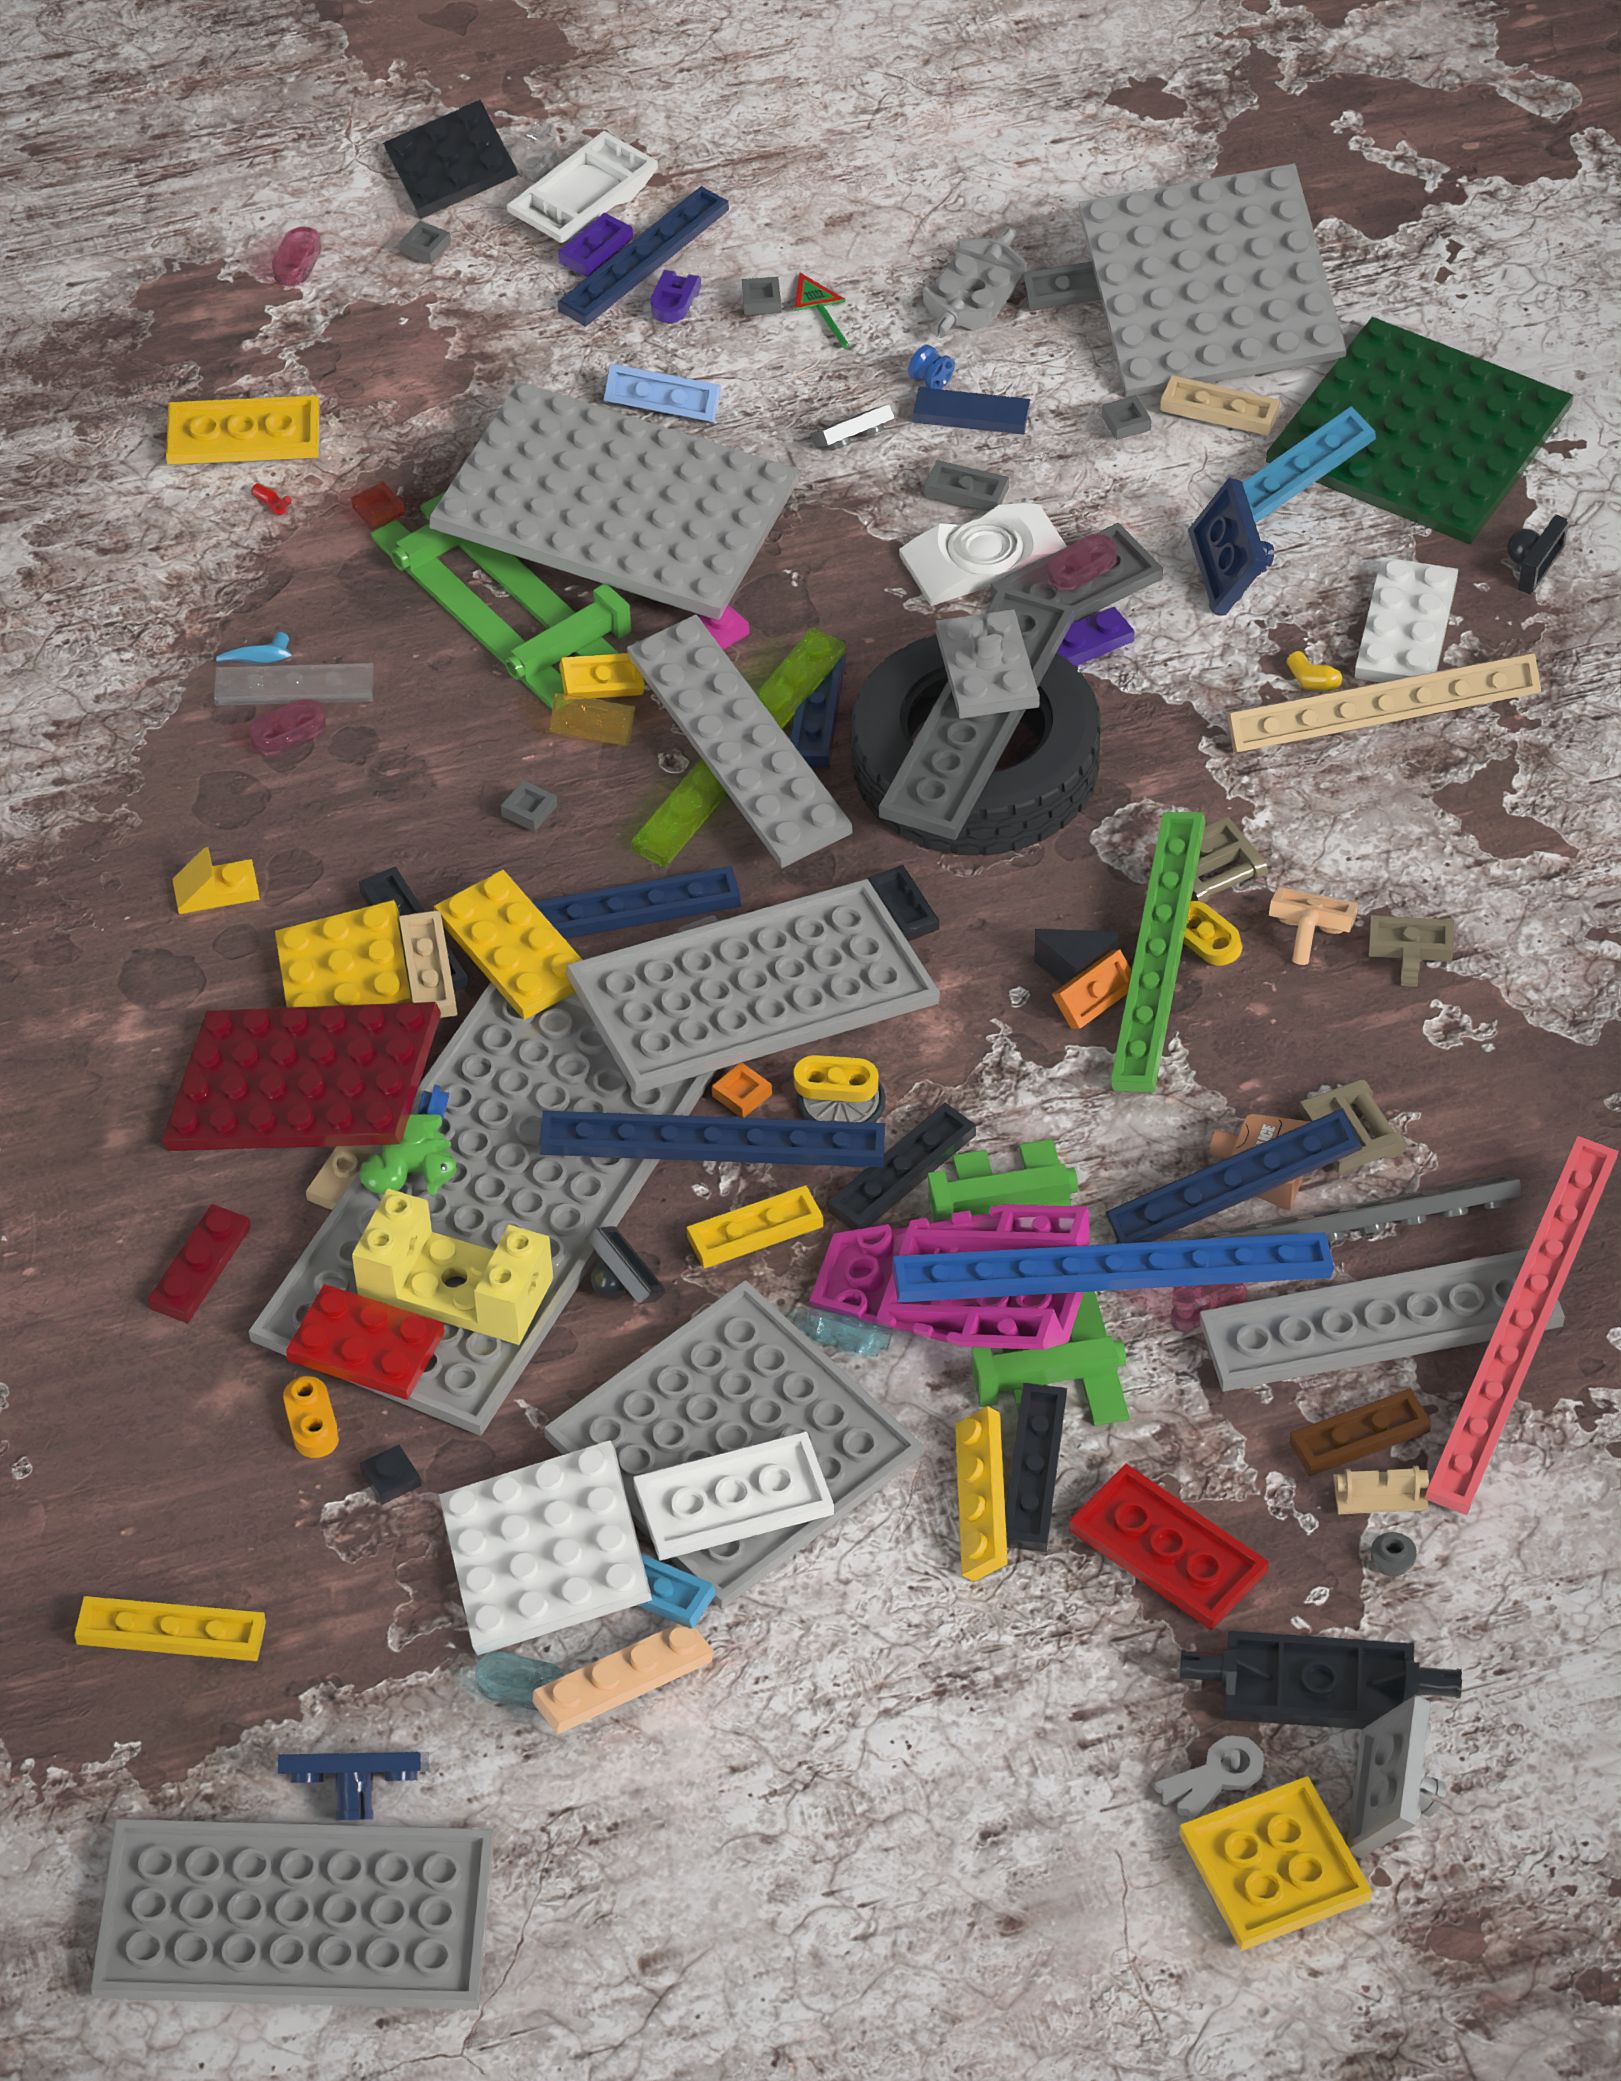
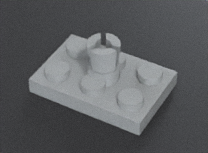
M1014 609L936 621V635L959 719L1039 707L1038 689Z
M1414 1695L1361 1730L1346 1842L1351 1854L1360 1859L1379 1847L1384 1846L1405 1831L1412 1829L1416 1825L1420 1813L1428 1817L1433 1816L1442 1805L1431 1799L1433 1794L1445 1798V1783L1425 1775L1426 1766L1423 1762L1426 1741L1431 1731L1429 1723L1431 1702L1417 1695Z

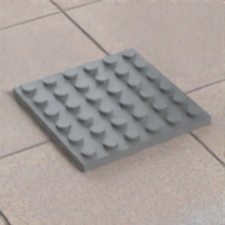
M1295 163L1079 202V214L1126 398L1165 391L1172 375L1210 383L1346 357L1344 339Z
M746 1280L544 1427L545 1438L563 1455L611 1440L615 1448L633 1524L651 1541L652 1538L634 1488L633 1477L795 1434L808 1433L834 1504V1515L669 1558L681 1571L712 1583L716 1591L712 1601L721 1610L924 1455V1445Z

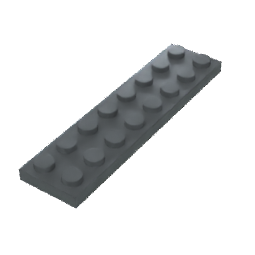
M1000 586L986 613L1015 610L1038 688L1075 618V607ZM948 680L880 803L879 817L956 841L1026 709L959 719Z

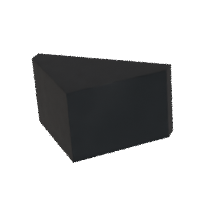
M1035 929L1034 962L1062 985H1065L1111 950H1118V931Z

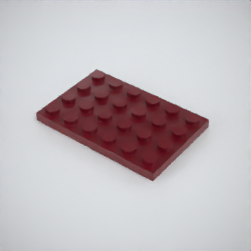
M436 1002L208 1010L204 1016L161 1141L167 1151L401 1145L441 1011Z

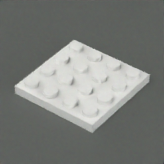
M611 1440L439 1494L472 1646L477 1655L652 1600L615 1448Z

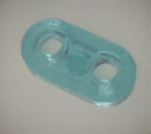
M819 1309L808 1310L804 1327L807 1331L812 1332L811 1339L829 1345H836L837 1340L852 1344L854 1352L872 1357H877L879 1351L889 1350L893 1333L890 1329L877 1324Z
M493 1652L484 1656L478 1662L475 1669L477 1688L482 1696L492 1701L539 1711L532 1702L534 1690L565 1676L563 1671L552 1663L505 1652ZM499 1678L507 1680L503 1684L492 1683Z

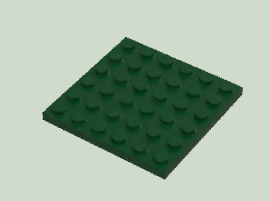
M1371 317L1346 349V357H1340L1267 450L1266 463L1270 464L1352 406L1373 428L1376 439L1315 482L1471 545L1571 408L1573 394L1378 318Z

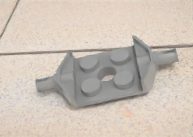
M1004 226L1001 233L995 239L974 238L958 240L957 254L931 290L926 286L923 288L924 304L933 317L939 318L931 328L935 336L938 337L940 334V338H944L951 326L957 327L959 325L972 330H978L990 325L1024 277L1025 260L1009 246L1017 236L1014 228L1010 227L1009 229V226ZM970 289H978L974 293L968 292Z

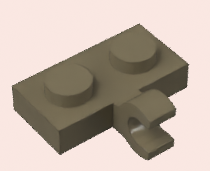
M1371 915L1369 956L1401 958V986H1418L1420 960L1452 962L1454 920Z

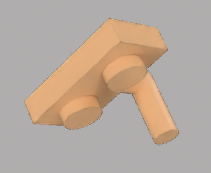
M1278 887L1271 900L1269 916L1278 917L1282 923L1288 925H1298L1292 961L1296 964L1306 965L1309 963L1315 925L1327 933L1339 934L1343 931L1350 932L1356 920L1359 903Z

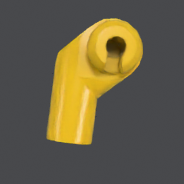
M1301 651L1294 652L1287 658V665L1304 689L1309 691L1336 690L1340 687L1342 675L1339 670L1334 669L1332 666L1310 664Z

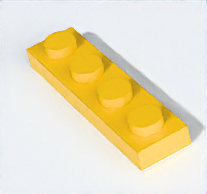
M989 1406L955 1424L962 1576L973 1582L1008 1564L1000 1413Z
M84 1596L75 1631V1639L77 1645L258 1661L266 1620L264 1612Z

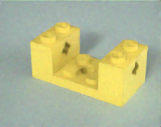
M388 1188L352 1254L358 1295L520 1345L553 1280L549 1236L508 1224L496 1250L432 1232L428 1200ZM451 1277H462L466 1280L464 1284L457 1287H448L444 1284Z

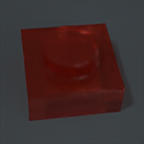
M384 481L351 497L352 508L372 530L405 514L404 503Z

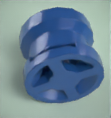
M926 344L921 346L912 356L908 366V374L916 381H925L927 388L942 389L953 375L955 362L947 355L943 357L938 355L936 348Z

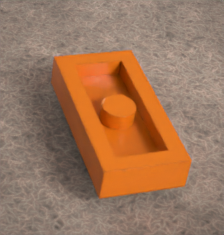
M1120 949L1111 950L1052 993L1071 1030L1081 1029L1128 994L1132 970Z

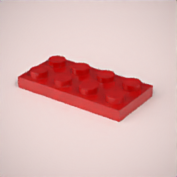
M1127 1463L1069 1520V1531L1211 1631L1268 1572V1560Z

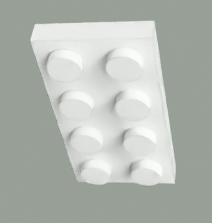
M1381 557L1356 663V679L1385 682L1437 671L1457 583L1458 569Z
M807 1432L633 1477L634 1488L659 1561L834 1515V1504Z

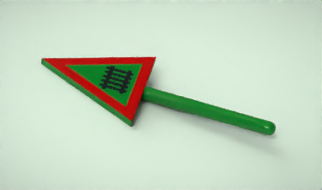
M799 272L795 311L816 307L841 346L847 349L849 343L824 307L845 302L846 299Z

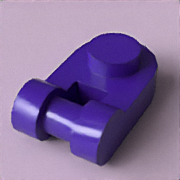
M665 269L651 296V313L657 321L667 324L682 320L687 315L694 298H697L699 295L701 277L689 274L687 277L677 276L676 271Z

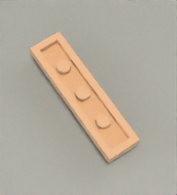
M677 1623L535 1689L532 1702L553 1730L559 1734L712 1662L714 1650L695 1627L691 1629Z

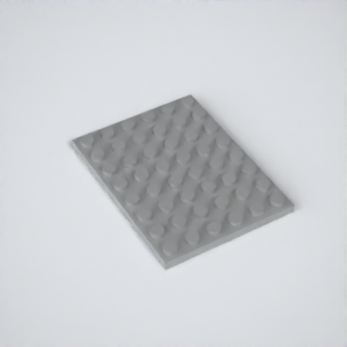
M518 381L431 514L430 528L720 620L799 481L800 469Z

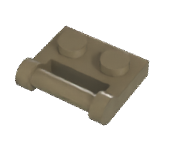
M1229 817L1208 825L1204 829L1191 901L1206 903L1209 901L1210 896L1249 878L1256 880L1267 875L1268 871L1264 859ZM1240 859L1243 864L1204 882L1198 878L1234 860Z
M1365 1080L1355 1081L1300 1102L1299 1112L1303 1119L1309 1122L1341 1108L1344 1109L1362 1150L1333 1162L1332 1164L1338 1173L1382 1157L1388 1159L1396 1158L1407 1148V1142L1401 1133L1394 1132L1373 1100V1090ZM1350 1105L1360 1109L1378 1138L1373 1140L1370 1138Z

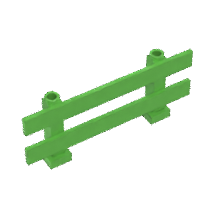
M446 492L421 505V511L429 519ZM395 519L371 533V539L392 558L393 563L399 570H405L506 666L509 674L514 679H520L554 712L575 700H565L561 675L552 665L572 653L577 657L619 654L601 636L611 631L620 639L631 632L629 604L606 583L593 590L594 603L575 613L513 554L430 528V523L410 533ZM458 545L543 624L547 630L525 642L436 557Z
M1053 1139L1020 1144V1153L1025 1170L993 1175L987 1150L953 1155L957 1181L948 1182L945 1170L928 1173V1202L933 1222L951 1220L952 1213L969 1210L972 1216L990 1213V1207L1004 1204L1071 1206L1070 1194L1078 1193V1180L1075 1168H1066L1065 1163L1060 1164ZM1095 1291L1084 1292L1070 1334L1071 1343H1065L1045 1350L1001 1348L1003 1354L992 1355L991 1349L987 1347H972L971 1372L980 1407L998 1405V1392L1012 1390L1019 1415L1023 1383L1048 1385L1050 1383L1081 1378L1094 1426L1129 1421V1413L1117 1373L1118 1367L1126 1366L1124 1344L1122 1340L1114 1341L1112 1336L1107 1337Z

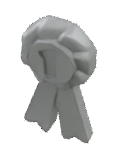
M1225 1736L1209 1748L1206 1765L1156 1781L1154 1789L1163 1794V1805H1168L1186 1796L1178 1803L1177 1814L1189 1816L1191 1821L1203 1816L1221 1790H1239L1244 1792L1262 1778L1264 1754L1254 1741L1247 1737Z

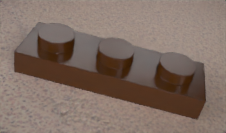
M1410 1388L1290 1432L1289 1443L1310 1477L1429 1433L1431 1421Z

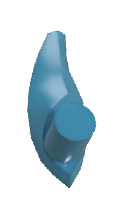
M277 632L273 637L272 643L238 648L216 656L217 662H241L247 664H270L282 661L292 656L286 649L289 637L283 632Z

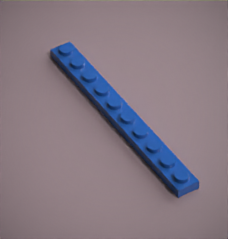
M1326 1232L893 1256L892 1272L898 1302L1331 1278L1334 1270Z

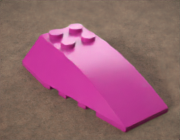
M1004 1204L990 1207V1213L972 1216L969 1210L952 1213L951 1220L929 1223L927 1218L910 1220L909 1226L891 1230L890 1225L887 1224L834 1233L809 1301L812 1307L962 1347L1045 1350L1062 1345L1069 1341L1084 1292L898 1302L892 1272L893 1256L1088 1246L1089 1210L1087 1206Z

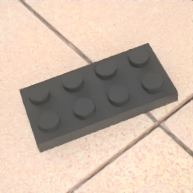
M1118 522L992 583L991 596L994 598L1000 586L1073 606L1075 607V618L1072 623L1162 580L1163 567Z

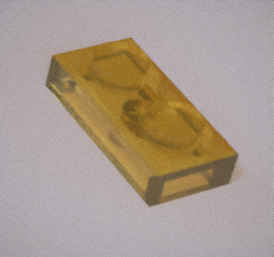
M555 693L549 732L628 746L635 706Z

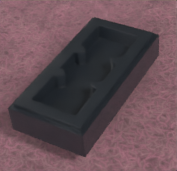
M904 865L866 878L907 941L939 930L938 917Z

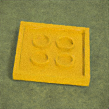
M394 900L275 931L287 1007L413 1003L399 911Z
M1309 1776L1180 1825L1179 1835L1241 1951L1371 1901L1372 1890Z

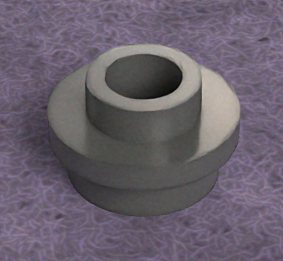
M1387 1532L1381 1534L1373 1541L1370 1554L1372 1562L1381 1573L1395 1577L1406 1573L1412 1568L1416 1561L1417 1550L1414 1542L1406 1535L1398 1532ZM1387 1550H1397L1400 1553L1392 1554Z

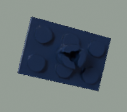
M1230 477L1188 529L1212 611L1222 615H1226L1234 604L1242 598L1244 592L1257 576L1267 571L1266 566H1271L1275 553L1272 544L1260 540L1242 481Z
M429 1752L278 1754V1774L290 1773V1783L324 1782V1773H335V1792H337L336 1820L374 1819V1810H372L373 1772H385V1781L418 1780V1771H429Z

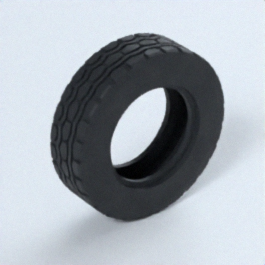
M936 634L928 638L924 637L907 644L904 648L898 649L885 658V661L881 662L868 675V680L866 679L857 694L852 713L851 732L854 779L862 799L866 801V805L878 819H881L884 825L898 835L901 834L905 839L933 850L957 853V855L978 856V854L994 855L1007 853V851H1016L1032 846L1034 843L1041 842L1056 834L1060 828L1063 829L1077 817V813L1083 810L1091 798L1099 771L1101 733L1099 705L1095 693L1091 691L1092 687L1084 675L1078 672V668L1069 660L1056 652L1037 688L1039 707L1026 709L1019 721L1033 732L1040 742L1039 745L1027 758L1018 764L991 773L956 841L880 818L879 805L914 744L912 742L922 729L949 679Z

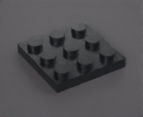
M481 99L383 142L385 150L420 219L519 176L516 166Z

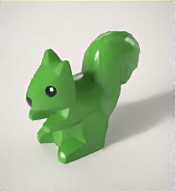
M433 1114L410 1115L401 1145H383L381 1154H373L369 1157L368 1161L362 1163L361 1172L359 1173L362 1184L374 1193L385 1194L387 1188L399 1191L405 1184L408 1173L425 1175L428 1193L430 1196H434L438 1188L449 1181L457 1170V1163L452 1158V1153L444 1151L451 1148V1142L444 1140V1134L436 1131L442 1125V1117Z

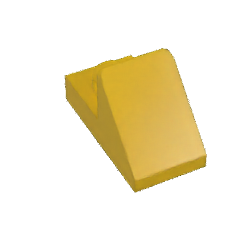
M208 847L203 848L172 879L179 914L260 900L252 859L212 866Z

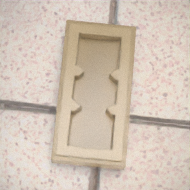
M378 1145L337 1146L306 1190L307 1200L333 1210L361 1170L362 1163L369 1159Z

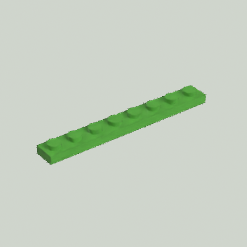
M1163 812L1111 1076L1113 1091L1155 1092L1205 829L1206 822L1203 812Z

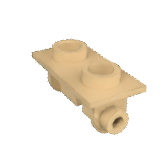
M1413 1466L1412 1469L1387 1470V1472H1378V1470L1351 1472L1350 1469H1345L1344 1474H1333L1338 1515L1429 1510L1428 1500L1425 1499L1426 1488L1429 1487L1428 1471L1419 1470L1418 1466Z

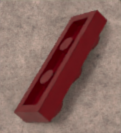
M211 1204L149 1296L150 1310L188 1324L251 1229L249 1217Z

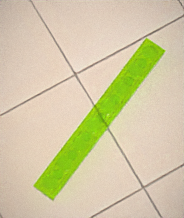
M812 627L756 693L757 697L781 729L795 714L798 706L804 700H807L833 669L838 660L846 653L844 642ZM702 758L632 839L633 852L666 868L727 795L725 789Z

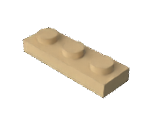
M1172 375L1161 398L1160 411L1269 436L1280 411V400Z
M440 910L399 916L412 1002H436L441 1011L440 1018L456 1016V1001Z

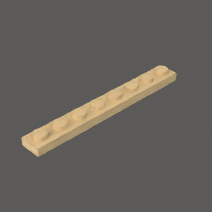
M1527 653L1227 712L1226 714L1233 752H1242L1540 693L1541 687L1535 653Z

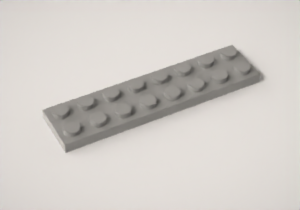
M697 614L627 647L629 659L781 868L853 833L850 820Z
M1529 1249L1200 1311L1199 1322L1222 1392L1490 1341ZM1559 1300L1556 1302L1545 1330L1563 1327L1565 1316Z

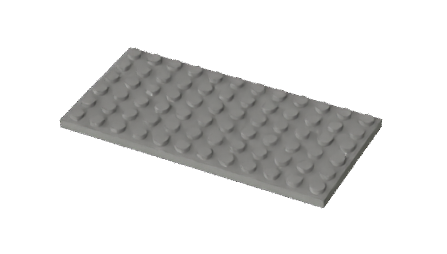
M491 982L419 1085L410 1115H417L423 1091L432 1092L434 1084L439 1085L441 1091L450 1093L442 1125L436 1131L443 1133L444 1140L451 1142V1148L444 1151L452 1153V1158L457 1163V1170L449 1181L438 1188L434 1196H430L428 1193L425 1175L416 1173L407 1174L405 1184L398 1192L428 1200L432 1232L491 1250H496L508 1224L549 1236L553 1280L520 1345L443 1322L445 1333L408 1400L359 1384L356 1385L481 1436L599 1255L586 1237L595 1228L617 1227L660 1160L540 1155L539 1143L543 1110L689 1116L718 1070L635 1094L577 993L523 1020ZM378 1145L371 1155L381 1154L383 1145ZM359 1173L249 1330L251 1342L286 1356L288 1345L323 1284L358 1295L352 1254L384 1194L368 1190L362 1184ZM451 1277L444 1284L448 1287H457L464 1284L466 1280L462 1277Z

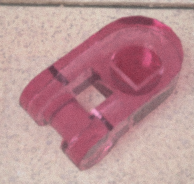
M1244 1283L1174 1287L1172 1290V1304L1174 1306L1171 1310L1172 1327L1178 1331H1190L1201 1326L1199 1322L1200 1311L1241 1304L1246 1298V1285Z

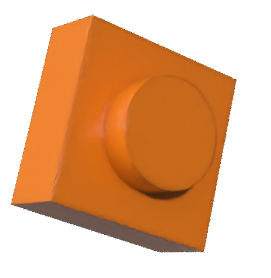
M742 1062L712 1086V1097L741 1118H745L772 1095V1084Z

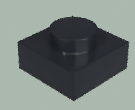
M400 1444L360 1463L361 1474L381 1505L421 1486L420 1475Z

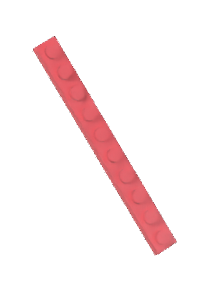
M1577 1136L1425 1495L1426 1500L1468 1515L1619 1151Z

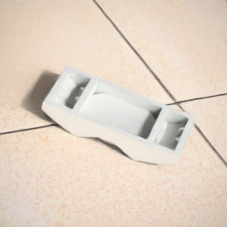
M603 131L507 204V212L560 243L571 241L604 212L606 213L615 205L631 202L658 168V162Z
M1016 503L998 505L979 519L962 525L940 523L899 549V556L930 606L989 588L992 583L1040 561L1067 546L1040 504Z

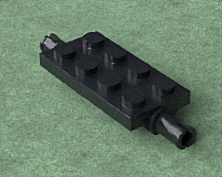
M1228 1631L1227 1649H1223V1654L1181 1650L1180 1680L1221 1681V1686H1226L1224 1720L1363 1729L1414 1695L1455 1697L1460 1699L1462 1690V1669L1420 1667V1662H1415L1414 1643Z

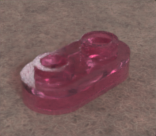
M297 227L286 233L272 260L273 278L277 283L294 287L308 279L322 251L318 231L311 227Z
M1091 534L1055 554L1048 562V580L1050 584L1060 590H1075L1107 572L1116 563L1117 545L1115 541L1103 534Z
M300 699L258 718L250 728L254 749L261 754L275 755L319 735L326 727L325 710L323 705L316 700Z

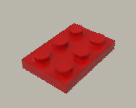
M323 1284L286 1349L287 1361L408 1400L445 1333L444 1323Z

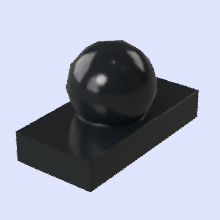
M1555 514L1541 535L1533 529H1521L1510 536L1507 544L1508 555L1514 563L1521 566L1518 590L1528 594L1534 592L1558 558L1566 543L1567 518Z
M615 1226L595 1228L586 1237L602 1258L591 1271L590 1280L594 1292L608 1300H616L626 1295L629 1291L639 1304L656 1302L666 1293L665 1287Z

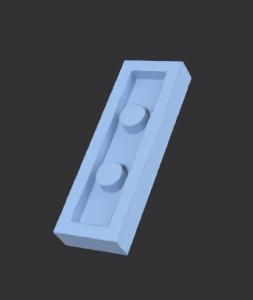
M610 364L604 401L715 422L721 385Z

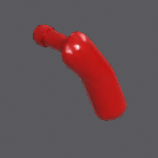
M260 483L254 484L251 489V495L266 503L272 513L276 515H284L287 512V506L292 502L289 496H284L281 499L274 490Z

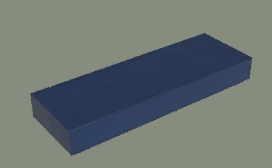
M919 387L913 410V422L1025 435L1030 411V399Z

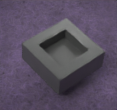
M419 220L400 241L401 253L431 265L451 244L450 232Z
M778 277L742 279L744 315L781 313Z
M1137 395L1102 405L1101 416L1116 440L1151 431L1152 419Z
M523 780L501 804V815L535 832L557 807V795Z

